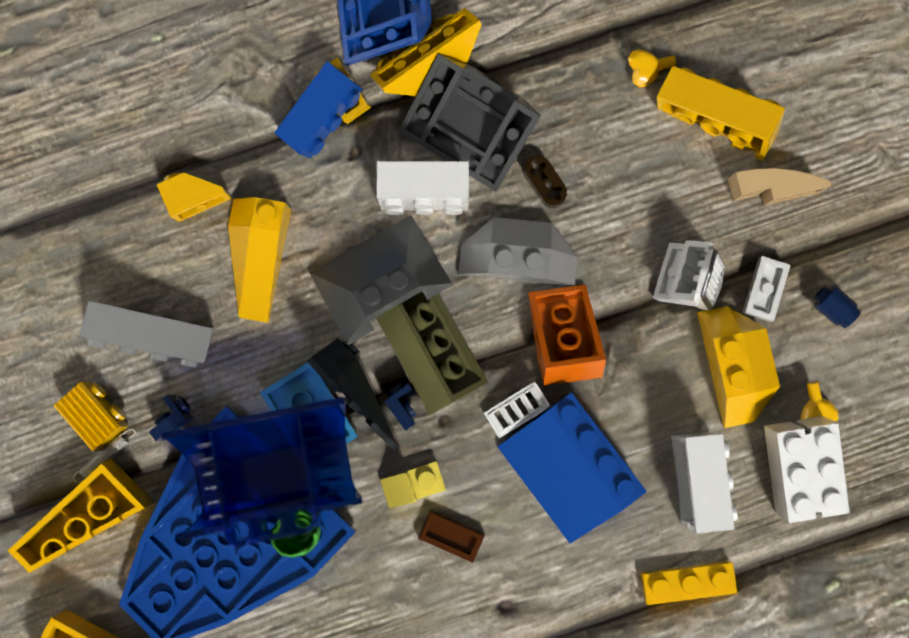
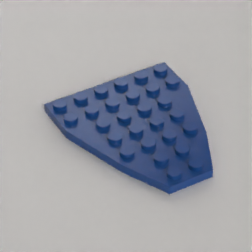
M226 406L183 450L141 536L119 605L151 638H190L226 625L313 578L357 530L229 406ZM294 508L309 510L318 518L321 525V534L316 546L309 553L291 558L280 555L273 548L270 537V530L275 526L279 515Z

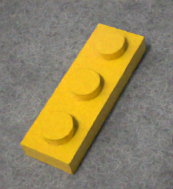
M731 561L640 572L644 601L647 605L738 594L734 567Z

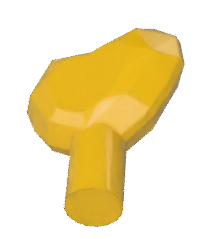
M637 49L632 51L628 57L629 65L633 69L632 82L637 87L648 86L657 78L660 70L676 66L674 55L657 58L651 52Z
M819 381L807 382L809 401L802 410L800 420L824 416L837 422L839 419L838 410L829 400L822 398Z

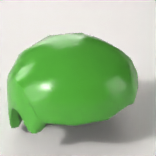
M294 508L280 514L275 526L270 530L273 548L280 555L291 558L309 553L316 546L320 538L321 525L318 518L309 510Z

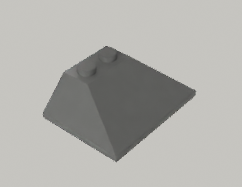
M439 53L399 132L445 161H469V175L497 192L541 115L523 97L478 69Z
M411 215L309 272L348 345L374 331L370 323L372 319L414 295L422 292L426 300L453 286Z

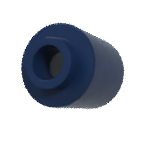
M826 285L814 296L816 300L814 307L836 326L840 325L843 328H847L861 314V310L857 308L858 304L836 285L830 288Z

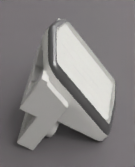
M686 240L685 244L669 243L653 298L660 302L711 310L721 291L725 271L724 263L718 251L713 248V243Z

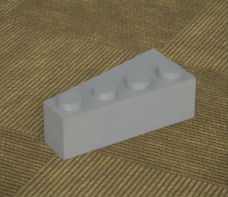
M88 301L79 337L87 338L86 345L106 348L107 343L119 345V352L137 355L138 350L150 352L149 358L167 362L168 357L171 356L180 358V365L198 368L199 363H206L214 329Z

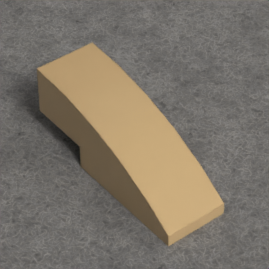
M776 168L739 171L727 179L733 201L761 195L764 206L821 193L831 187L830 180L795 170Z

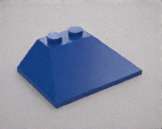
M338 0L344 62L347 66L419 43L432 24L430 0Z

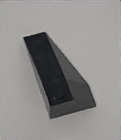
M339 338L335 339L309 358L307 363L334 391L342 392L345 395L344 399L347 404L360 416L363 415L366 418V423L393 451L397 450L400 444L364 365L357 357L360 351L353 343L348 345L346 341L343 342Z

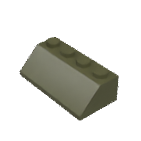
M420 292L376 317L429 415L488 383L487 378L439 294L426 300L424 294Z

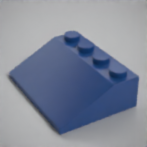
M572 393L564 395L552 404L551 407L497 446L569 543L574 542L620 513L647 492Z

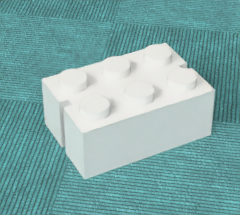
M377 161V200L381 210H386V214L390 215L404 214V210H416V214L419 215L433 214V210H445V214L448 215L462 214L463 210H468L469 161Z
M819 416L796 420L797 424L788 421L764 425L775 513L788 523L816 519V514L824 518L850 513L839 424L829 418Z
M709 432L672 435L681 525L695 533L735 530L734 521L737 520V509L735 503L731 502L730 489H733V476L730 470L727 471L726 458H729L730 455L728 441L724 439L723 434Z

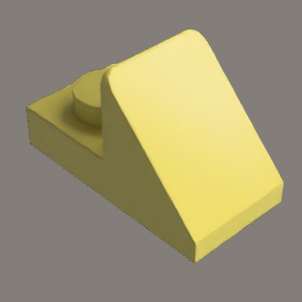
M437 461L380 479L389 508L414 503L418 499L446 490Z

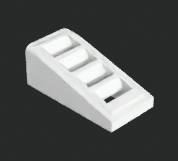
M533 381L483 414L498 438H501L551 406L536 382ZM528 392L532 394L539 405L535 409L525 395ZM518 398L521 399L528 411L525 415H523L515 402ZM507 405L511 406L518 417L514 422L505 409ZM497 411H500L508 424L505 428L502 427L494 414Z

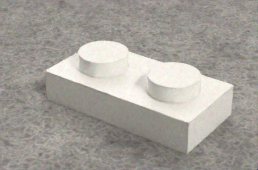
M764 256L759 257L742 313L773 322L791 265Z

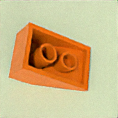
M586 284L528 292L537 360L543 386L602 378L606 357Z

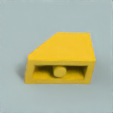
M184 172L167 175L163 182L156 184L170 217L178 222L232 199L230 193L222 186Z

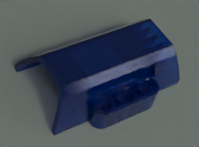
M345 397L162 433V439L175 446L194 467L202 512L197 520L190 527L176 534L177 540L224 531L225 538L231 545L244 546L307 533L320 525L322 511L362 504L363 497L358 493L352 481L345 439ZM302 509L309 510L313 516L309 527L299 523L298 515ZM271 515L278 517L281 522L280 530L277 533L271 532L268 529L267 521ZM239 522H244L249 528V534L246 539H242L237 535L236 527Z

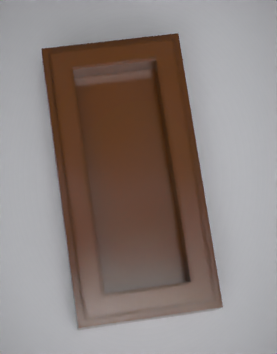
M429 510L418 539L473 563L485 533L433 510Z

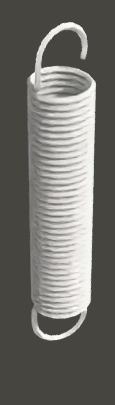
M127 431L116 436L81 467L78 472L86 478L99 465L115 456L129 443V439L124 435ZM76 472V473L74 474V476H73V481L76 482V483H81V482H77V481L74 479L75 475L78 473V472Z

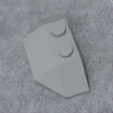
M493 217L461 245L458 275L575 286L577 256L553 223Z

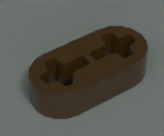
M531 157L524 168V175L546 207H560L567 197L565 184L545 157ZM533 164L537 167L541 165L544 167L542 175L545 180H542L537 173L531 174ZM546 184H549L554 191L560 190L559 200L556 201L554 197L547 198L549 189Z

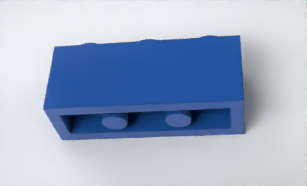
M326 61L274 133L298 154L312 158V156L317 155L323 149L324 140L330 132H334L342 122L341 117L347 109L352 108L360 98L359 93L363 88L336 66Z

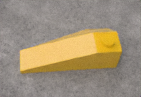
M258 197L234 198L228 232L239 318L269 323L292 211L285 202Z

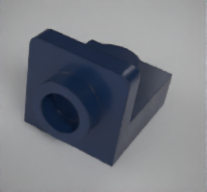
M399 383L387 392L389 398L384 402L404 430L407 431L416 424L413 418L417 415L407 401L401 404L399 399L413 390L410 384L403 386L402 383Z
M166 395L163 398L173 413L167 412L154 422L156 426L149 433L155 441H166L194 419L189 413L191 410L190 405L182 396Z

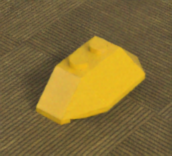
M466 8L458 10L457 14H448L432 21L421 42L384 54L376 69L370 73V76L385 93L417 96L439 53L467 64L482 24Z
M728 306L697 312L723 428L754 422L780 387L766 327Z

